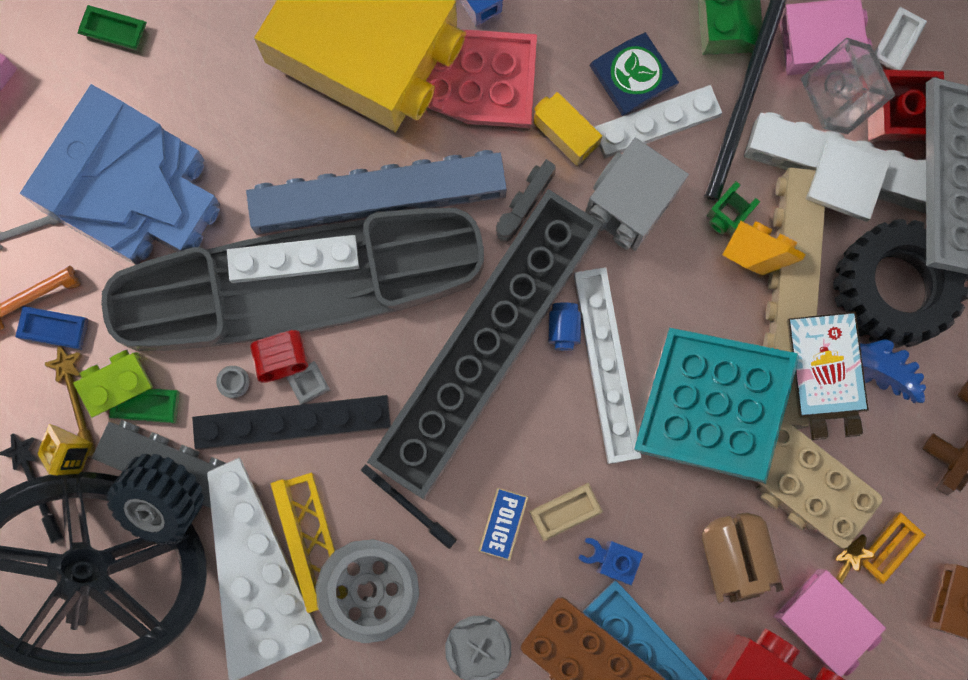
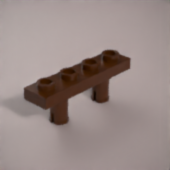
M968 380L956 396L967 403ZM932 433L922 447V450L947 464L946 468L948 469L936 489L947 496L955 490L961 492L968 483V440L963 447L958 449Z

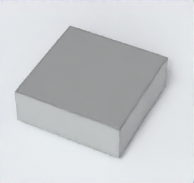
M315 361L308 364V368L305 371L286 377L300 405L306 404L331 391Z

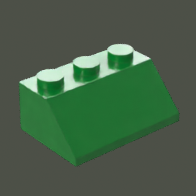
M698 0L702 55L753 53L762 26L760 0Z

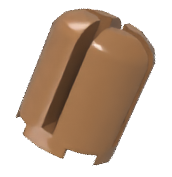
M739 513L733 519L731 516L718 518L705 527L702 532V541L718 604L724 602L723 597L730 596L731 603L757 598L763 595L764 592L771 591L773 586H775L776 592L784 590L767 524L761 516L751 513Z

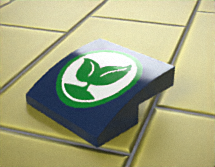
M646 32L611 49L589 65L622 116L646 106L651 99L673 90L679 84V81Z

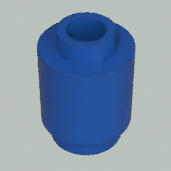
M568 302L552 304V311L549 312L548 343L555 345V350L572 351L574 350V345L581 344V312L578 311V304Z

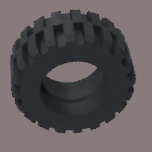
M904 219L893 220L890 224L884 222L875 226L847 248L843 253L844 258L838 262L835 270L839 273V276L834 279L833 289L840 291V295L835 297L837 307L843 306L846 313L856 312L860 337L868 334L870 336L869 342L871 343L887 339L894 343L893 348H899L903 345L906 347L915 346L948 330L955 324L954 319L961 316L965 309L964 304L961 302L968 299V287H964V283L968 281V274L926 266V229L922 221L913 220L907 224ZM886 257L900 258L909 262L918 270L925 286V297L920 309L912 313L902 312L894 309L883 300L875 282L876 268L882 259Z

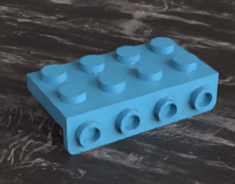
M616 580L582 611L665 677L666 680H708Z

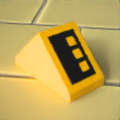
M48 424L37 454L48 474H79L84 468L93 443L56 425Z

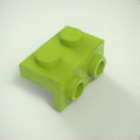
M124 350L109 358L111 364L101 369L97 364L79 373L81 379L73 382L91 418L153 388L139 361L141 357L138 352L129 354L128 350Z

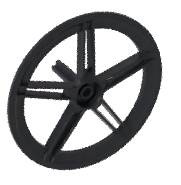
M96 472L46 475L22 482L0 494V529L8 521L28 509L62 499L66 552L57 554L0 545V571L45 578L57 582V586L20 638H17L0 625V657L16 665L41 673L60 676H93L127 669L160 653L171 645L189 626L203 599L207 579V562L203 545L194 526L190 524L183 537L172 544L166 542L164 545L153 541L149 543L142 538H138L100 551L92 548L90 544L83 498L108 501L107 493L119 476ZM70 498L76 499L82 542H73L69 508ZM149 547V548H147V549L141 550V551H139V552H136V553H134V554L128 555V556L123 557V558H121V559H118V560L115 559V558H117V557H120V556L129 554V553H131V552H134V551H137V550H140V549ZM175 550L181 569L180 590L169 613L159 622L109 575ZM33 563L46 564L47 566L38 565V564H33ZM111 593L137 618H139L148 628H150L151 631L147 629L143 624H141L137 619H135L131 614H129L125 609H123L120 605H118L114 600H112L107 594ZM90 597L140 637L124 646L96 653L69 654L42 649L65 616L66 623L71 624L70 629L77 630L78 625L85 626ZM58 598L66 600L32 645L28 644Z

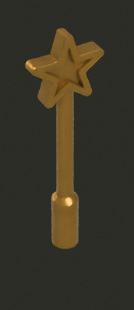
M58 346L57 359L45 362V366L56 370V382L62 383L65 379L79 429L77 435L93 443L87 459L93 457L96 449L91 431L87 429L72 376L81 377L80 371L75 365L81 359L82 354L76 352L68 355L63 347Z
M861 534L836 557V560L840 563L844 562L836 576V579L841 584H843L852 566L856 572H860L862 560L875 559L876 557L874 553L865 549L867 537L864 534Z

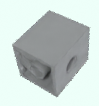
M635 137L623 154L618 152L603 170L593 187L595 192L589 198L585 212L602 222L601 231L604 229L614 236L613 240L619 246L627 250L631 248L636 251L679 193L689 174Z

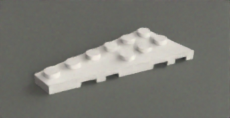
M240 457L207 473L229 680H239L321 642L323 638L312 613H307L300 587Z

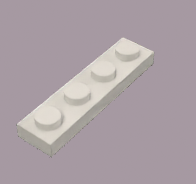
M709 85L603 123L594 128L602 135L599 147L604 159L616 155L618 152H624L635 137L647 144L719 118L722 111L713 89Z
M355 235L227 249L229 281L231 283L360 269Z

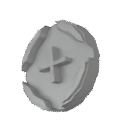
M484 615L469 616L460 620L450 630L445 643L446 659L450 669L463 680H494L507 668L511 658V641L506 629L495 619Z

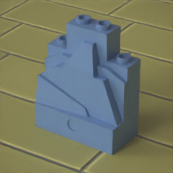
M92 84L19 193L41 212L53 217L135 265L149 257L153 250L152 243L154 240L176 252L199 247L203 240L202 233L208 224L212 225L220 212V203L216 197L191 183L192 179L196 180L200 176L204 168V158L200 152L181 141L180 138L165 131L156 121Z

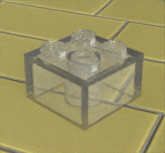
M847 37L800 78L822 128L847 135L895 96L872 46Z

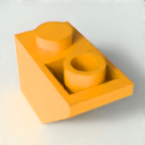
M740 221L722 255L763 276L802 261L806 254L795 249L798 242L780 233L776 239L770 236L773 229L757 221L754 222L753 226Z

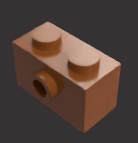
M945 564L928 628L968 640V567L958 564Z

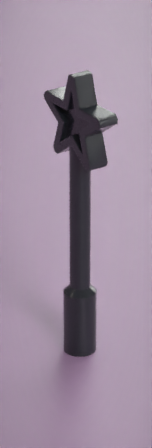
M11 434V447L1 451L0 455L12 457L14 470L18 471L22 466L27 480L36 478L29 461H38V458L31 451L37 439L31 437L22 441L17 434ZM47 503L38 505L43 516L41 521L51 544L63 540L64 537L55 515L50 512Z
M365 464L362 467L361 471L424 524L428 528L429 533L445 547L450 549L454 545L457 538L443 526L429 519L368 465Z

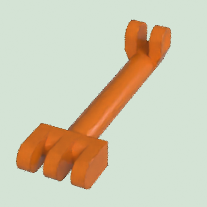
M68 266L0 303V330L5 328L1 317L61 285L67 289L79 287L81 283L74 276L76 273L74 268Z

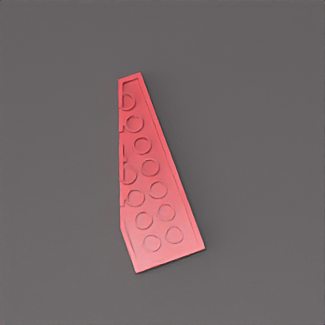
M462 29L466 32V36L454 62L448 67L437 61L426 80L435 86L432 99L427 108L467 124L531 128L537 34Z

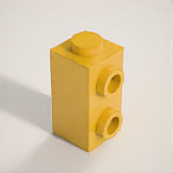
M558 92L551 98L548 96L544 97L535 106L534 110L536 112L533 123L576 166H579L600 146L602 135Z

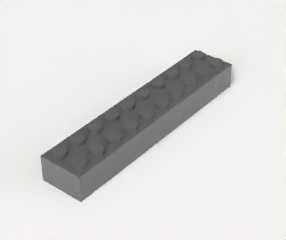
M547 190L367 463L423 500L426 499L599 235L603 226L602 222L551 190Z

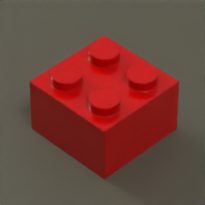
M882 70L868 78V141L926 142V82L932 78L944 80V71Z

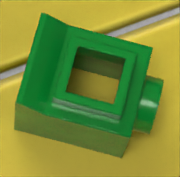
M737 181L706 215L711 219L709 225L722 235L726 232L731 236L740 221H744L760 203L755 198L749 204L737 194L736 191L741 186ZM726 205L738 214L734 221L721 212Z

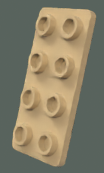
M783 418L766 484L757 482L759 485L756 489L762 493L760 498L773 509L777 510L780 507L789 514L787 520L802 531L805 528L817 530L839 548H847L880 506L882 496Z

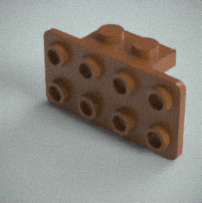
M558 597L521 644L522 652L548 672L551 680H666L665 677L564 597Z

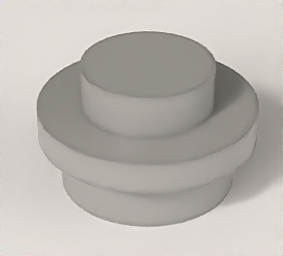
M239 366L223 368L216 379L219 392L228 398H238L245 394L250 383L247 372Z

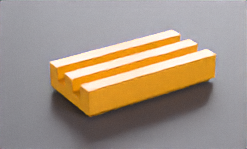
M901 512L895 514L868 545L866 550L875 554L901 523L904 526L872 563L869 562V559L862 560V566L880 584H884L926 536ZM911 531L914 535L883 571L880 572L877 568Z

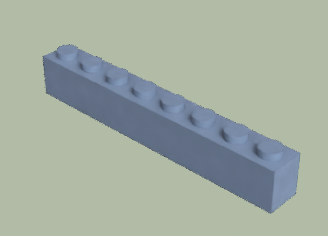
M483 150L475 153V156L462 158L461 155H450L443 158V161L438 162L423 159L414 161L411 166L399 167L397 164L382 166L380 170L368 172L367 169H355L350 171L349 175L337 177L336 174L332 173L322 174L317 177V180L310 181L294 178L287 180L286 184L273 186L272 183L257 184L254 186V189L246 190L250 225L255 234L259 235L366 219L376 212L440 208L506 198L507 188L501 152L493 153L492 150Z

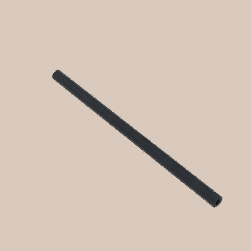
M770 0L704 194V197L709 200L719 201L787 0Z

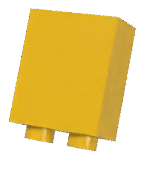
M277 0L256 33L254 40L266 64L396 132L406 115L419 120L424 114L435 90V86L426 81L437 61L448 67L454 62L462 48L466 32L457 27L455 0Z

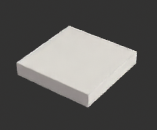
M829 138L826 141L806 200L867 222L873 213L891 160Z

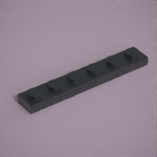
M387 395L192 417L195 450L389 429L391 426Z

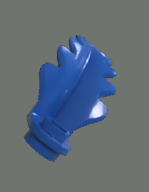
M887 339L868 344L860 343L865 383H869L874 379L882 390H886L891 385L895 395L899 396L902 392L905 400L911 398L912 403H924L926 385H920L924 375L922 373L915 374V371L919 369L917 362L905 364L909 357L908 351L901 350L893 353L894 343Z

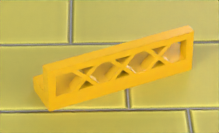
M311 472L289 480L282 479L270 483L307 613L319 610L315 588L317 580L314 570L319 573L321 568L311 563L309 555L315 544L327 549L329 557L335 551L315 478ZM308 482L311 495L305 506L293 500L290 490L291 486ZM312 501L314 502L316 512L309 509ZM295 506L302 509V512L299 515V517ZM306 512L316 516L320 523L314 538L302 532L300 524ZM321 533H323L325 543L318 540ZM305 538L312 541L308 549ZM343 585L338 586L340 596H337V598L343 599L347 596V588Z

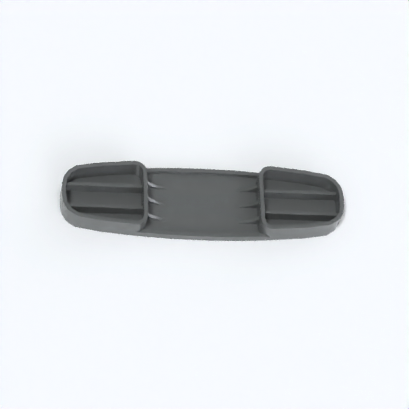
M420 208L376 212L364 220L287 231L207 250L201 247H192L120 270L107 281L102 291L101 305L103 318L108 333L117 342L136 351H170L252 342L290 330L305 333L400 311L467 289L479 279L484 268V247L481 232L476 221L467 212L457 208ZM349 235L356 236L360 269L231 283L229 281L227 249Z

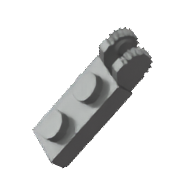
M546 159L541 167L536 165L532 169L526 180L530 183L524 193L519 191L509 206L513 209L512 212L502 214L499 219L500 222H497V239L508 242L509 240L511 241L513 235H516L555 176V164Z

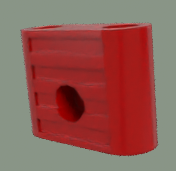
M290 330L254 341L250 345L259 382H271L303 372L308 368L301 335L297 330Z

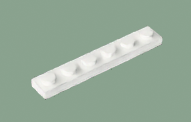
M605 267L574 272L607 463L612 464L641 459V453L634 450L637 441V431L607 269Z

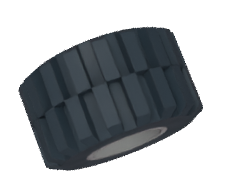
M146 453L141 454L140 457H134L109 489L110 491L107 493L109 502L107 505L109 510L113 512L112 516L114 519L119 521L120 526L131 532L132 535L137 538L140 537L149 543L153 541L164 545L166 542L169 544L175 543L176 540H180L202 508L204 495L201 493L203 490L201 485L195 481L196 477L189 473L185 466L177 464L169 457L163 458L160 454L154 453L151 456Z

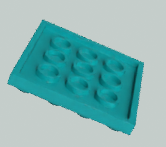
M669 328L634 450L641 454L766 484L799 360L798 353Z

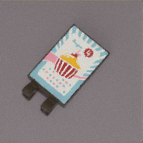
M856 312L789 318L787 326L790 350L799 355L794 376L799 418L809 417L811 440H824L828 438L826 420L840 418L844 419L845 438L862 435L863 428L859 413L867 412L869 408Z

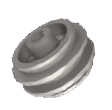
M375 539L353 541L334 551L321 567L315 586L317 607L326 624L340 636L360 643L385 641L402 631L414 615L419 598L418 577L409 558L394 545ZM377 561L382 562L385 567L381 574H375L372 569L373 564ZM352 562L357 563L360 568L359 573L355 576H351L347 572V567ZM368 582L371 583L373 587L372 596H365L363 599L359 598L357 593L358 586L366 585ZM389 583L397 585V593L394 596L386 593V586ZM341 585L347 588V596L343 599L336 597V588ZM378 606H383L386 609V615L382 619H377L374 615V610ZM353 607H357L361 611V617L355 621L351 620L348 614Z

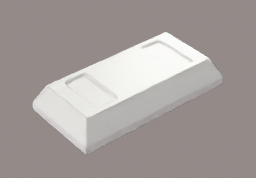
M899 7L871 59L891 70H901L927 21Z

